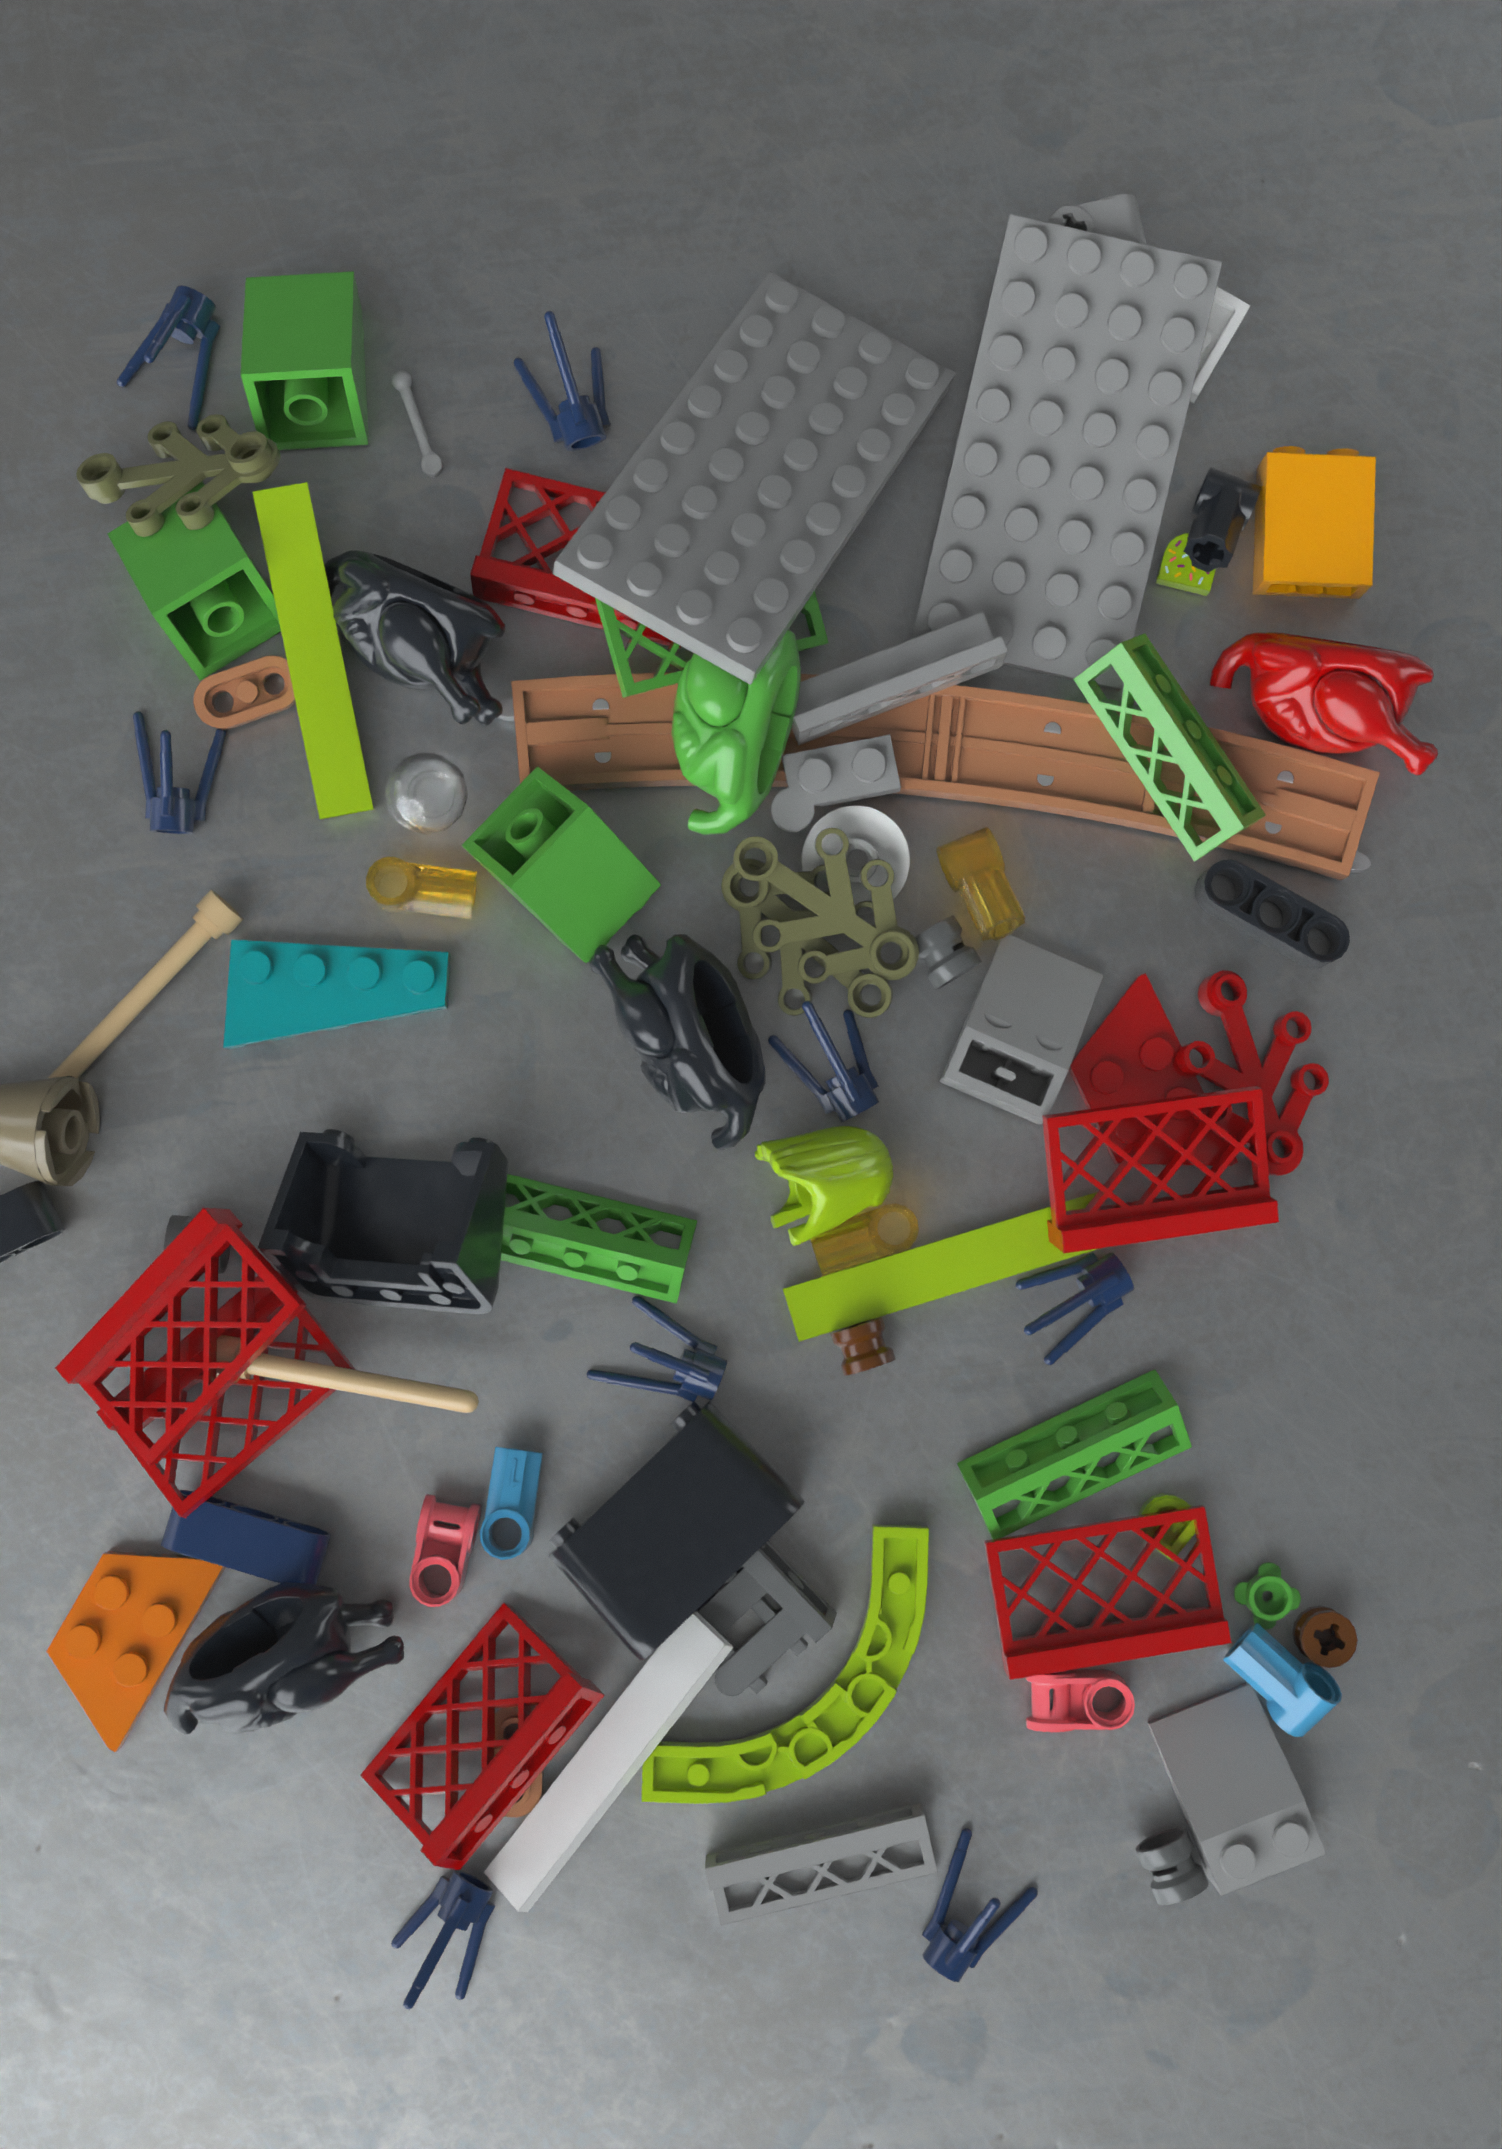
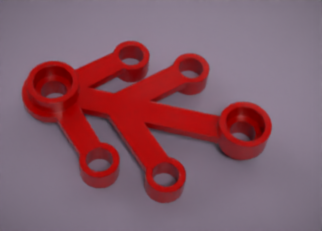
M1228 970L1216 972L1201 982L1198 989V999L1200 1005L1207 1013L1221 1017L1238 1071L1216 1059L1214 1050L1204 1041H1194L1184 1045L1177 1054V1064L1186 1075H1199L1224 1090L1253 1086L1262 1088L1269 1175H1286L1294 1171L1303 1158V1142L1297 1131L1313 1096L1322 1094L1329 1084L1328 1074L1319 1064L1309 1063L1296 1068L1290 1078L1292 1091L1278 1116L1272 1096L1295 1046L1305 1042L1310 1037L1312 1031L1311 1022L1304 1013L1299 1011H1292L1278 1017L1273 1026L1275 1036L1261 1064L1242 1007L1247 999L1246 984L1235 972ZM1223 982L1229 984L1233 991V999L1231 1001L1224 998L1221 993ZM1288 1020L1294 1021L1298 1026L1296 1038L1290 1036L1287 1032L1286 1024ZM1192 1049L1197 1050L1202 1056L1203 1061L1200 1068L1195 1067L1190 1061L1189 1055ZM1306 1071L1310 1072L1315 1078L1313 1090L1309 1089L1304 1083L1303 1078ZM1230 1104L1215 1123L1233 1138H1236L1249 1120L1232 1112V1105ZM1207 1107L1198 1108L1201 1112L1207 1115ZM1195 1116V1119L1200 1124L1201 1120ZM1276 1138L1281 1140L1284 1146V1155L1282 1157H1278L1273 1151V1142ZM1249 1139L1248 1142L1246 1143V1145L1249 1146V1151H1251L1250 1139Z

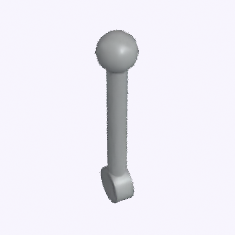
M397 370L391 377V383L401 393L422 451L421 468L427 476L437 477L443 471V462L438 455L433 453L410 389L412 376L406 370Z

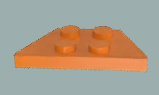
M117 1551L103 1553L48 1647L47 1653L110 1750L117 1752L123 1746L226 1567L196 1558L178 1557V1555L170 1554L138 1555L135 1552Z

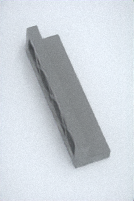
M981 612L802 681L792 724V731L798 746L1002 667L1008 653L1002 636L994 639L984 612Z
M921 1803L708 1854L705 1859L710 1891L713 1890L721 1925L938 1873ZM919 1840L923 1860L900 1866L884 1856L883 1853L888 1847ZM860 1854H866L870 1857L860 1876L846 1879L829 1868L832 1861ZM877 1863H880L886 1868H888L885 1870L873 1872ZM807 1867L816 1870L809 1885L803 1890L792 1892L775 1881L778 1874ZM823 1876H826L830 1880L834 1881L832 1883L819 1885ZM753 1880L763 1884L752 1902L729 1907L725 1887ZM769 1889L779 1894L778 1896L764 1899Z

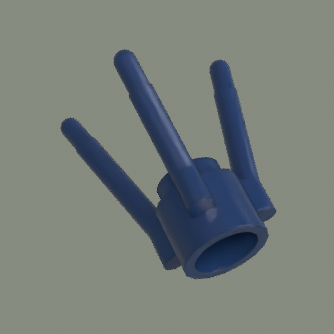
M183 285L177 286L159 320L117 379L118 386L125 387L144 361L147 363L154 362L170 336L187 344H193L196 337L201 338L187 422L190 430H196L198 426L213 342L221 327L218 323L211 320L216 309L214 302L193 288Z
M547 311L544 314V319L568 398L558 405L559 415L554 411L524 360L520 357L516 358L513 364L548 422L554 442L564 441L565 448L568 451L586 449L604 441L607 437L605 428L611 426L605 403L601 350L597 347L591 350L594 402L592 404L589 396H579L555 314L552 311Z
M139 711L133 714L135 738L146 798L145 819H150V831L168 834H193L195 821H206V802L222 753L226 730L217 729L195 799L192 800L190 799V789L173 787L171 733L168 730H163L160 734L161 787L156 789L144 716Z
M804 1001L802 1004V1008L810 1022L809 1024L836 1076L825 1081L830 1090L829 1092L776 1035H771L768 1038L769 1044L780 1055L781 1059L816 1096L826 1115L835 1111L842 1123L879 1103L873 1091L879 1085L870 1070L859 1028L857 1027L852 1010H845L843 1017L858 1072L854 1066L849 1069L846 1068L812 1002Z
M1092 1252L1076 1262L1017 1280V1289L1024 1290L1083 1273L1081 1277L1076 1279L1080 1292L1024 1327L1026 1335H1033L1086 1302L1091 1307L1099 1305L1045 1356V1364H1054L1107 1314L1123 1306L1124 1303L1121 1297L1134 1290V1284L1130 1275L1114 1253L1111 1252L1098 1259Z
M634 1296L632 1298L634 1306L695 1351L692 1352L684 1349L679 1359L655 1348L633 1342L630 1345L631 1352L675 1370L672 1379L681 1384L594 1369L588 1370L587 1378L607 1384L676 1395L691 1402L695 1401L697 1396L712 1401L728 1362L715 1355L718 1346L701 1340L642 1297Z
M968 1828L963 1829L960 1834L932 1919L922 1933L930 1942L922 1954L924 1960L939 1974L954 1982H959L969 1967L975 1968L984 1952L1038 1895L1036 1888H1028L980 1938L979 1935L1000 1907V1900L998 1898H992L970 1927L954 1919L950 1921L948 1926H945L944 1921L972 1837V1832Z
M454 1870L450 1879L441 1876L433 1893L391 1941L393 1948H400L439 1904L441 1905L437 1915L445 1923L404 1999L403 2006L407 2010L414 2007L456 1928L466 1931L470 1923H473L455 1991V1997L458 2000H463L466 1996L485 1926L495 1908V1905L489 1901L493 1894V1889L482 1880L467 1872Z

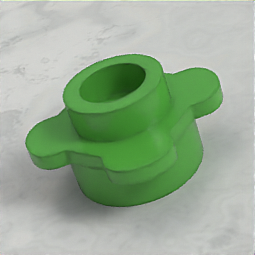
M1271 1562L1262 1563L1258 1568V1574L1248 1582H1239L1234 1588L1235 1600L1239 1604L1246 1605L1254 1615V1624L1258 1623L1265 1630L1272 1629L1276 1625V1620L1285 1617L1290 1610L1297 1609L1301 1602L1299 1591L1294 1587H1290L1281 1578L1280 1567ZM1265 1591L1272 1593V1598L1269 1601H1264L1262 1598V1594Z

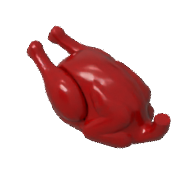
M1257 632L1246 634L1225 648L1211 671L1210 686L1231 689L1234 673L1240 666H1248L1251 674L1252 706L1267 729L1285 743L1316 753L1333 754L1359 752L1380 744L1404 760L1408 772L1416 776L1422 775L1438 756V749L1434 744L1420 741L1402 723L1413 703L1418 686L1432 682L1434 678L1433 668L1417 656L1400 651L1278 632Z

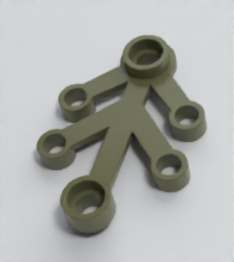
M214 414L204 418L198 424L196 432L207 450H224L225 454L205 455L182 436L175 423L166 421L155 425L149 431L147 439L158 457H173L176 461L121 468L112 454L99 453L82 462L77 469L76 477L88 497L102 504L117 501L125 493V490L129 488L164 484L146 499L133 503L126 511V519L135 534L146 537L155 534L162 528L164 516L161 512L178 499L180 500L176 504V512L187 529L197 530L207 526L214 518V510L212 508L214 503L240 483H259L269 478L278 466L281 455L276 444L266 438L264 434L251 431L239 435L230 427L223 415ZM215 477L198 492L185 495L204 479Z
M826 828L817 835L814 844L817 854L824 860L830 896L780 863L775 846L766 838L758 836L748 837L737 845L733 854V863L736 871L743 878L751 881L766 879L817 915L780 923L774 919L759 921L753 929L752 939L760 950L775 952L784 944L842 933L863 946L825 955L818 950H809L803 953L797 963L798 973L805 981L813 984L825 981L829 975L867 968L873 974L885 980H898L907 976L915 968L919 957L918 944L908 930L899 927L897 924L891 891L894 871L888 862L881 859H873L866 862L860 870L861 884L864 888L871 891L875 928L856 915L845 855L849 848V840L842 830ZM830 833L839 836L842 842L841 850L835 855H828L822 849V840ZM751 848H759L765 854L764 865L756 870L750 869L744 860L746 852ZM875 865L882 866L887 873L886 881L878 887L872 886L867 879L868 870ZM766 925L775 926L780 934L778 942L772 946H765L759 940V932ZM888 942H895L900 947V956L892 963L885 962L881 957V948ZM812 956L820 957L825 965L824 971L817 977L808 976L804 970L806 960Z
M744 859L745 864L753 870L759 869L764 865L762 861L757 859ZM733 863L723 875L721 888L726 902L732 908L739 911L742 952L738 957L737 966L744 977L759 979L768 974L772 967L770 953L760 950L752 939L753 929L762 920V913L768 919H774L779 923L817 915L811 910H792L777 896L786 893L766 879L758 881L759 890L754 896L745 895L740 887L743 877L736 871ZM824 865L817 866L812 871L795 872L821 890L817 886L816 879L818 874L825 870ZM822 891V892H824L825 894H827L828 896H830L829 891H828V892ZM872 901L857 903L855 905L856 915L862 907L873 909ZM761 929L760 932H759V940H760L761 943H762V929ZM824 937L788 943L780 948L782 989L778 994V1004L781 1010L788 1015L796 1016L804 1013L802 1007L794 1009L787 1004L786 994L790 989L800 990L804 994V1001L812 1002L811 990L805 985V981L799 975L797 963L803 954V950L805 952L818 950L825 955L840 952ZM751 952L760 954L764 960V967L759 973H753L746 967L745 960ZM812 956L823 968L825 967L820 957ZM861 970L832 975L848 989V1003L851 1009L859 1016L865 1018L877 1017L890 1007L893 1000V989L888 980L873 973L864 974ZM874 984L881 990V1000L879 1003L871 1005L863 1000L862 990L865 985Z

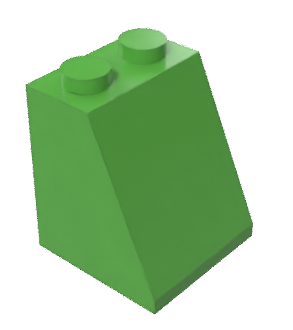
M354 271L246 278L240 375L256 432H260L266 438L272 440L279 450L369 444L363 314Z
M200 482L185 495L198 492L205 486L204 482ZM178 499L161 512L164 516V524L155 534L146 537L138 536L127 521L107 533L151 614L201 681L280 633L281 629L272 590L217 502L212 505L214 510L213 520L201 529L190 530L185 527L176 512V504L180 500Z
M538 766L461 845L560 942L586 964L594 955L596 948L599 945H607L613 935L635 912L645 906L648 899L661 886L660 882L586 803Z

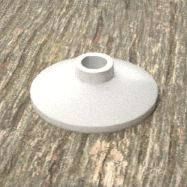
M858 805L835 809L819 819L811 828L803 845L802 871H812L817 866L824 865V860L815 850V839L822 830L837 828L842 830L849 840V848L845 855L854 905L862 901H872L871 891L864 888L861 884L860 870L854 869L849 863L850 853L855 849L863 850L868 856V861L881 859L891 865L894 871V881L891 885L894 900L904 887L910 870L908 842L896 822L877 809ZM830 833L823 838L822 849L826 854L835 855L841 850L842 842L839 836ZM875 865L868 870L867 879L872 886H881L886 881L887 873L882 866ZM823 870L818 874L816 883L822 891L828 892L826 871ZM862 907L857 915L872 913L873 909Z

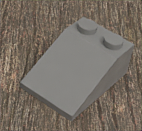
M1248 1682L1147 1722L1207 1876L1221 1896L1326 1855L1303 1794L1258 1696Z

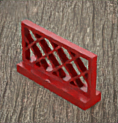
M505 468L480 555L475 556L470 572L473 595L481 600L604 630L595 597L555 576L544 558L565 548L580 528L579 526L570 531L558 511L574 502L587 505L592 511L606 492ZM513 488L535 492L543 505L518 518L509 504ZM549 496L555 497L556 499L551 501ZM506 515L510 523L502 527ZM550 515L562 536L537 549L525 528ZM515 533H518L529 551L528 554L513 562L493 557L497 543ZM536 563L539 568L531 567V565ZM614 609L616 619L635 630L639 622ZM645 627L642 633L643 636L655 643L670 646L672 643L670 639L648 627Z
M1258 1086L1042 1115L1052 1219L1047 1220L1049 1242L1063 1253L1279 1222L1277 1200L1270 1196L1263 1090ZM1247 1102L1249 1121L1236 1138H1233L1215 1122L1230 1104ZM1212 1107L1207 1115L1198 1108ZM1189 1110L1201 1122L1181 1146L1164 1133L1162 1129L1176 1111ZM1159 1114L1153 1123L1145 1117L1147 1115ZM1135 1117L1148 1129L1127 1154L1112 1142L1108 1136L1122 1119ZM1106 1121L1100 1130H1097L1090 1124ZM1082 1125L1094 1137L1077 1159L1073 1161L1060 1150L1059 1128ZM1210 1128L1230 1144L1211 1169L1191 1154ZM1156 1136L1160 1137L1177 1151L1157 1177L1137 1162ZM1249 1139L1251 1151L1244 1147V1145L1248 1142ZM1103 1143L1124 1159L1104 1185L1083 1169ZM1240 1152L1252 1161L1253 1184L1231 1187L1220 1176ZM1187 1159L1201 1170L1205 1177L1192 1193L1178 1195L1166 1184ZM1062 1161L1070 1166L1064 1175L1062 1172ZM1134 1167L1153 1183L1138 1201L1125 1203L1113 1191L1129 1170ZM1078 1174L1099 1189L1084 1209L1066 1211L1064 1192ZM1214 1183L1223 1188L1209 1191ZM1161 1190L1169 1195L1168 1197L1156 1198ZM1108 1197L1116 1203L1102 1206Z
M203 1208L55 1367L68 1384H80L149 1465L159 1463L307 1305L239 1230L243 1224L230 1209ZM230 1245L242 1257V1281H218L219 1256ZM205 1272V1281H197ZM255 1272L263 1281H255ZM190 1287H205L204 1321H181V1297ZM218 1287L242 1288L241 1321H217ZM255 1288H270L285 1304L269 1322H254ZM168 1312V1321H160ZM153 1327H167V1361H144L145 1336ZM181 1327L204 1328L203 1361H180ZM217 1328H241L240 1353L232 1362L217 1361ZM254 1328H263L254 1337ZM131 1352L130 1360H123ZM116 1367H130V1400H116L102 1384ZM144 1367L167 1368L166 1401H143ZM180 1368H203V1393L195 1401H179ZM216 1368H225L216 1378ZM123 1407H129V1414ZM143 1408H166L165 1433L155 1444L143 1432ZM179 1408H188L179 1417Z
M278 1272L282 1276V1278L291 1286V1288L296 1293H298V1290L287 1280V1278L282 1273ZM259 1275L255 1277V1281H263ZM255 1288L254 1322H269L285 1305L270 1288ZM242 1289L218 1309L217 1321H241ZM306 1306L297 1315L299 1324L296 1343L273 1341L262 1352L263 1354H268L269 1349L294 1350V1359L305 1361L306 1351L326 1353L336 1367L356 1370ZM195 1328L181 1340L180 1361H203L204 1328ZM217 1328V1339L220 1335L241 1338V1328ZM254 1328V1335L263 1328ZM308 1333L312 1335L319 1345L307 1344ZM167 1353L157 1361H167ZM149 1367L144 1371L143 1401H166L167 1368ZM180 1368L179 1401H186L187 1392L197 1383H203V1368ZM254 1375L253 1379L240 1378L237 1383L232 1385L252 1387L248 1419L222 1417L224 1392L211 1406L210 1416L203 1415L197 1421L209 1423L205 1455L179 1453L180 1439L162 1458L166 1459L165 1470L159 1463L149 1465L101 1409L96 1413L108 1429L117 1431L180 1517L186 1518L336 1390L297 1382L265 1380V1377ZM130 1384L114 1398L116 1400H130ZM263 1388L290 1390L287 1412L277 1421L259 1420ZM301 1391H311L300 1400ZM123 1407L129 1414V1407ZM143 1408V1429L155 1419H166V1412H164L166 1408ZM179 1408V1417L185 1412V1408ZM221 1424L247 1426L244 1449L233 1458L216 1456ZM258 1427L268 1428L257 1437ZM178 1460L204 1462L201 1485L188 1497L184 1498L175 1485ZM215 1463L225 1464L214 1474Z
M1203 1505L984 1541L1002 1646L1003 1666L1010 1680L1232 1643L1228 1620L1224 1618L1206 1510ZM1194 1520L1197 1541L1184 1560L1159 1543L1172 1523ZM1159 1526L1152 1537L1141 1530V1528ZM1132 1530L1148 1543L1128 1569L1104 1551L1118 1532ZM1104 1535L1097 1546L1086 1539L1087 1537ZM1077 1539L1093 1552L1076 1577L1073 1578L1051 1562L1050 1559L1063 1541ZM1050 1544L1043 1555L1032 1548L1033 1546ZM1022 1548L1038 1560L1020 1587L1002 1575L998 1552ZM1155 1548L1180 1565L1161 1592L1137 1575ZM1198 1555L1200 1556L1202 1573L1191 1566ZM1100 1557L1125 1574L1107 1601L1082 1584ZM1045 1566L1070 1583L1052 1610L1027 1593ZM1187 1571L1204 1582L1208 1606L1183 1609L1169 1598ZM1132 1580H1134L1157 1598L1145 1616L1130 1619L1114 1606ZM1004 1585L1015 1592L1008 1605ZM1079 1589L1101 1605L1102 1608L1089 1626L1075 1628L1059 1615ZM1022 1599H1025L1047 1615V1618L1035 1635L1012 1637L1009 1617ZM1165 1603L1175 1610L1158 1614ZM1109 1613L1120 1619L1119 1621L1103 1623ZM1054 1622L1065 1628V1630L1048 1632Z
M503 1603L360 1776L422 1843L423 1847L420 1851L434 1866L461 1870L605 1695L591 1680L583 1678L511 1605ZM510 1624L519 1633V1655L517 1658L495 1660L496 1638ZM531 1646L539 1655L531 1656ZM483 1655V1661H478ZM549 1664L561 1677L546 1695L531 1696V1665ZM518 1667V1698L495 1700V1669ZM483 1670L482 1701L460 1703V1681L469 1671ZM447 1698V1704L441 1705ZM531 1705H537L531 1712ZM518 1707V1729L509 1739L495 1740V1709ZM482 1710V1741L459 1743V1712ZM447 1713L446 1745L424 1746L425 1723L433 1714ZM411 1741V1748H405ZM495 1749H500L499 1752L495 1755ZM482 1750V1772L473 1783L458 1784L459 1752ZM446 1753L445 1785L423 1787V1756ZM410 1756V1788L393 1789L382 1775L397 1757ZM465 1792L458 1800V1793ZM445 1794V1817L432 1831L422 1821L423 1796ZM402 1797H409V1805Z

